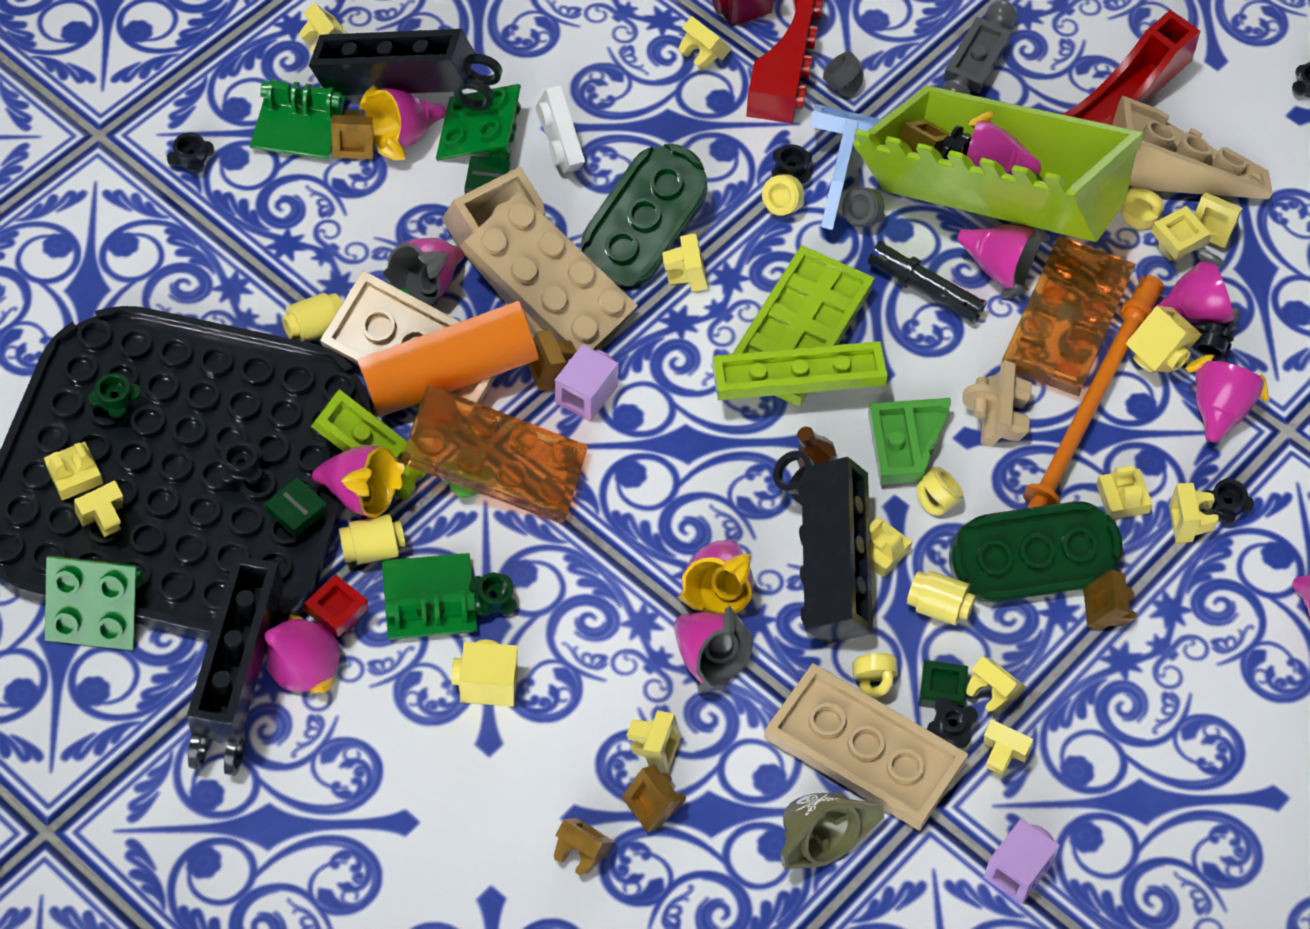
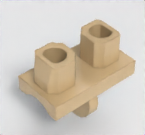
M1007 360L1001 363L999 373L987 378L978 377L976 384L966 387L962 396L963 404L967 408L974 410V417L982 419L981 444L991 447L1000 438L1019 442L1029 431L1030 417L1013 411V406L1022 409L1028 403L1031 396L1032 382L1015 376L1016 364Z

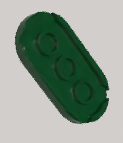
M664 144V146L656 148L652 146L643 150L630 163L585 228L581 239V251L620 289L638 287L654 276L663 263L662 253L672 250L703 205L707 195V175L699 157L688 148L677 144Z
M1074 501L985 514L970 520L955 534L949 549V566L953 578L969 583V593L976 595L975 599L984 602H1003L1083 590L1091 582L1108 571L1114 570L1115 566L1118 565L1123 550L1122 537L1116 522L1108 514L1106 515L1102 510L1098 509L1099 507L1089 502Z

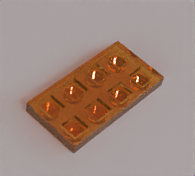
M1058 236L1006 349L1002 362L1007 360L1015 363L1016 374L1079 397L1132 277L1136 263Z
M428 384L423 393L400 462L562 524L569 511L588 445Z

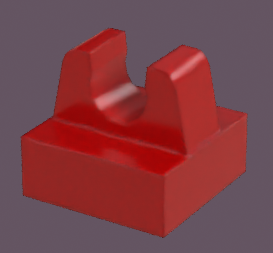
M336 574L304 603L305 612L337 638L341 634L345 635L357 624L358 618L369 609L368 600Z

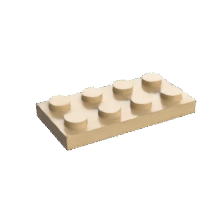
M520 191L474 231L460 247L513 300L519 301L521 307L545 330H552L556 340L572 341L576 351L582 344L595 350L638 307L626 293Z
M362 271L320 342L323 347L359 365L357 361L359 358L460 321ZM497 375L443 394L442 396H445L442 407L460 416V420L468 424Z
M814 663L811 664L764 732V738L870 802L883 805L885 811L919 831L966 763L968 753Z

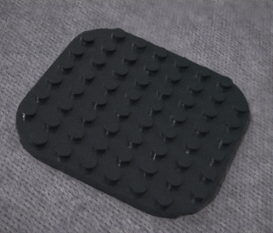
M138 306L104 308L95 311L96 316L84 320L77 325L73 321L66 325L50 340L43 350L0 449V584L19 596L45 603L47 556L136 565L137 571H142L143 578L141 588L136 589L135 624L209 640L234 555L279 563L283 592L273 627L288 621L289 614L297 615L303 609L304 603L314 593L344 509V505L326 486L317 484L312 479V473L318 466L344 451L312 428L311 425L339 389L371 413L367 388L355 374L353 366L337 353L316 344ZM106 374H121L128 379L130 384H136L140 388V398L128 405L126 414L121 418H112L109 416L108 411L101 407L94 408L89 403V394L95 391L97 381ZM112 395V396H111V398H116V397H118V395ZM236 441H245L252 445L260 446L264 453L263 458L259 461L262 478L256 483H249L246 480H234L232 483L221 481L219 478V470L223 468V460L220 456L221 449ZM85 442L101 474L103 484L62 500L47 470L44 458L54 452L70 448L74 444ZM245 462L238 463L237 465L244 466ZM298 477L327 503L328 512L294 538L266 512L264 503ZM115 481L123 495V508L116 510L121 521L119 525L121 530L104 538L95 521L82 526L75 513L74 500Z

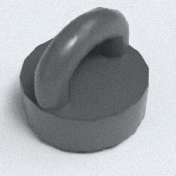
M844 52L827 65L823 72V79L833 90H838L843 96L854 95L860 89L863 82L862 63L852 52Z
M856 187L846 194L842 205L843 215L852 226L867 228L884 221V200L881 194L874 188Z

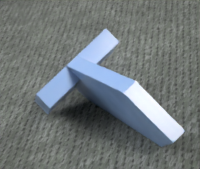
M815 104L810 127L843 134L821 227L833 230L856 130L868 131L882 119Z

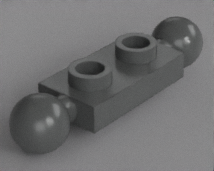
M1005 0L995 1L986 11V20L976 17L945 69L944 80L947 82L941 86V89L969 95L971 90L980 94L1011 40L1012 30L1009 29L1016 22L1017 13L1010 2Z

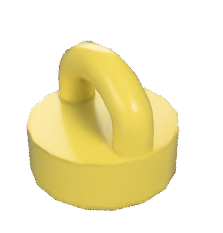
M782 174L771 177L762 189L763 203L768 211L775 215L783 216L794 213L804 206L803 186L792 175Z
M1132 188L1127 192L1126 202L1122 206V217L1127 224L1134 228L1150 229L1153 227L1154 222L1161 218L1164 209L1163 201L1153 191Z
M933 467L923 476V479L916 488L920 505L928 513L936 516L946 513L963 499V491L959 483L949 472L941 467ZM927 491L939 503L938 505L934 504L929 499Z
M888 653L865 654L855 658L852 662L853 678L859 682L860 690L874 699L888 693L893 685V678L898 676L897 659ZM871 682H881L877 687H871Z

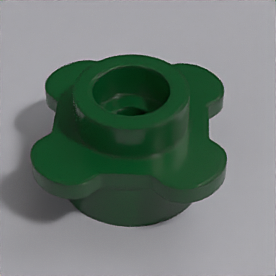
M110 373L102 376L97 381L95 391L89 394L88 400L92 407H101L108 411L110 417L121 418L126 414L128 405L140 398L141 392L139 386L130 384L125 376L118 373ZM112 395H118L116 398H111Z
M492 572L483 577L475 576L471 579L469 589L475 596L474 612L477 615L486 617L494 612H502L505 615H509L515 611L517 603L511 597L513 586L509 576ZM489 593H495L497 597L491 598Z

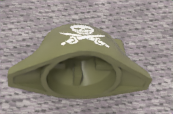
M840 792L834 794L812 793L795 799L786 807L783 813L786 842L781 851L782 866L785 870L821 867L841 858L884 818L883 805L875 802L848 799Z

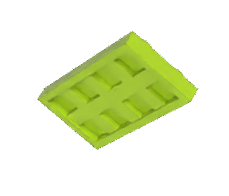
M801 245L732 354L838 345L873 289L875 277ZM809 393L775 396L801 407Z

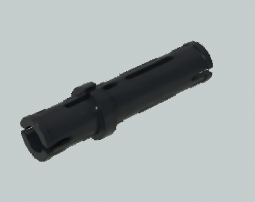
M879 241L874 247V250L886 256L887 260L885 261L871 253L867 263L898 279V285L904 288L908 286L914 288L921 294L928 296L969 320L972 324H975L981 315L966 306L970 304L983 312L987 304L986 300L980 299L937 275L935 272L923 267L920 259L914 256L909 259L887 246L883 241Z

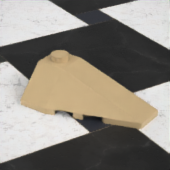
M1122 96L1112 125L1144 132L1140 149L1136 152L1129 183L1130 186L1151 191L1204 194L1207 192L1218 196L1269 199L1273 194L1268 170L1227 147H1222L1217 151L1201 138L1203 134L1191 128L1187 134L1169 124L1167 121L1170 115L1157 108Z
M520 166L454 199L443 216L442 221L458 246L461 247L463 242L518 191L543 215L546 212L542 199ZM464 252L469 261L507 305L516 302ZM523 309L531 333L535 335L536 331H545Z

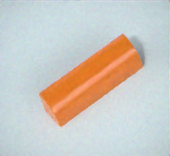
M519 301L359 358L357 361L378 418L424 402L428 391L443 395L539 360L521 304Z

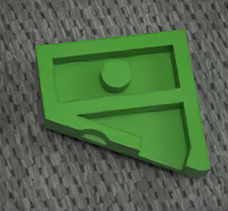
M950 398L869 403L868 416L880 484L920 482L923 479L948 417L951 406Z

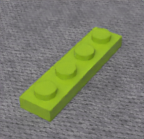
M881 341L716 355L712 359L718 401L886 386L888 377Z

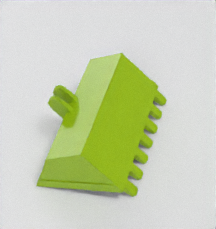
M926 85L868 131L857 129L854 134L857 139L853 142V146L860 153L884 192L1097 242L1126 202L1136 152L1140 149L1144 132ZM992 111L994 117L990 122L1015 137L1041 163V172L1039 175H1035L1028 168L1013 165L1011 170L1013 175L1007 174L1003 166L998 162L986 158H981L979 162L981 167H977L965 154L951 150L947 155L949 160L943 159L940 152L934 147L920 143L916 147L918 153L912 152L908 143L900 139L899 135L904 123L926 119L949 133H952V130L957 125L962 126L963 132L972 136L974 128L968 125L970 120L982 113Z

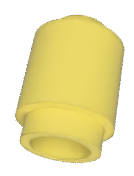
M321 293L286 306V315L282 316V325L287 337L308 343L322 338L343 304L340 297L336 293L330 295Z
M390 514L378 516L377 518L349 522V527L339 528L345 563L356 561L357 565L396 558L399 557L398 548L405 547L401 522H392Z
M931 570L928 574L918 571L910 587L907 604L916 607L917 613L956 626L960 618L968 620L976 595L969 593V583Z

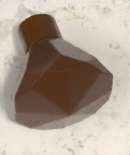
M807 426L802 427L797 432V438L800 442L798 451L807 454L814 464L835 459L837 454L834 443L828 438L815 435L813 429ZM797 460L799 468L805 466L803 460Z

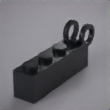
M462 29L319 35L308 65L323 88L329 89V87H334L335 92H342V95H364L372 86H375L378 90L390 88L406 93L454 92V97L458 103L468 109L477 111L486 110L492 106L494 92L489 86L497 84L503 72L502 66L494 58L475 53ZM472 64L485 65L494 74L489 76L481 75L471 68ZM473 89L479 91L486 99L480 101L473 100L464 95L462 90Z
M790 451L784 454L775 464L773 480L779 489L791 494L792 498L802 506V525L799 528V537L803 546V565L800 568V579L804 586V605L801 608L803 626L807 632L825 644L873 634L868 472L848 456L814 464L813 460L804 452ZM795 460H803L805 466L795 472L790 485L784 484L783 472L787 465Z
M234 555L186 716L192 735L188 750V767L191 769L200 770L203 766L209 739L228 742L224 757L225 775L236 776L240 769L245 748V732L243 729L268 645L264 635L266 631L273 627L283 592L278 562Z

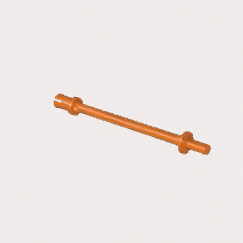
M1144 275L1141 276L1131 298L1123 303L1120 309L1123 323L1040 484H1029L1025 488L1023 498L1029 504L1027 508L1059 504L1061 502L1055 490L1129 348L1126 342L1152 312L1159 296L1164 291V284L1157 277L1147 275L1145 278Z

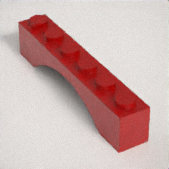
M792 0L795 14L788 30L770 51L754 61L748 90L746 117L793 124L795 109H803L807 85H801L800 83L801 78L809 79L812 55H806L807 48H815L818 26L811 24L812 19L820 20L823 0Z
M1169 10L1144 32L1122 63L1093 93L1078 105L1062 113V115L1112 125L1122 96L1146 103L1192 62L1201 30L1172 10Z

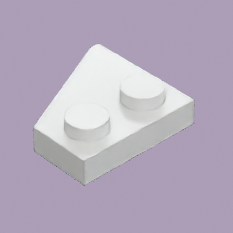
M562 86L547 88L535 106V110L549 140L552 159L556 165H560L563 174L578 171L585 160Z

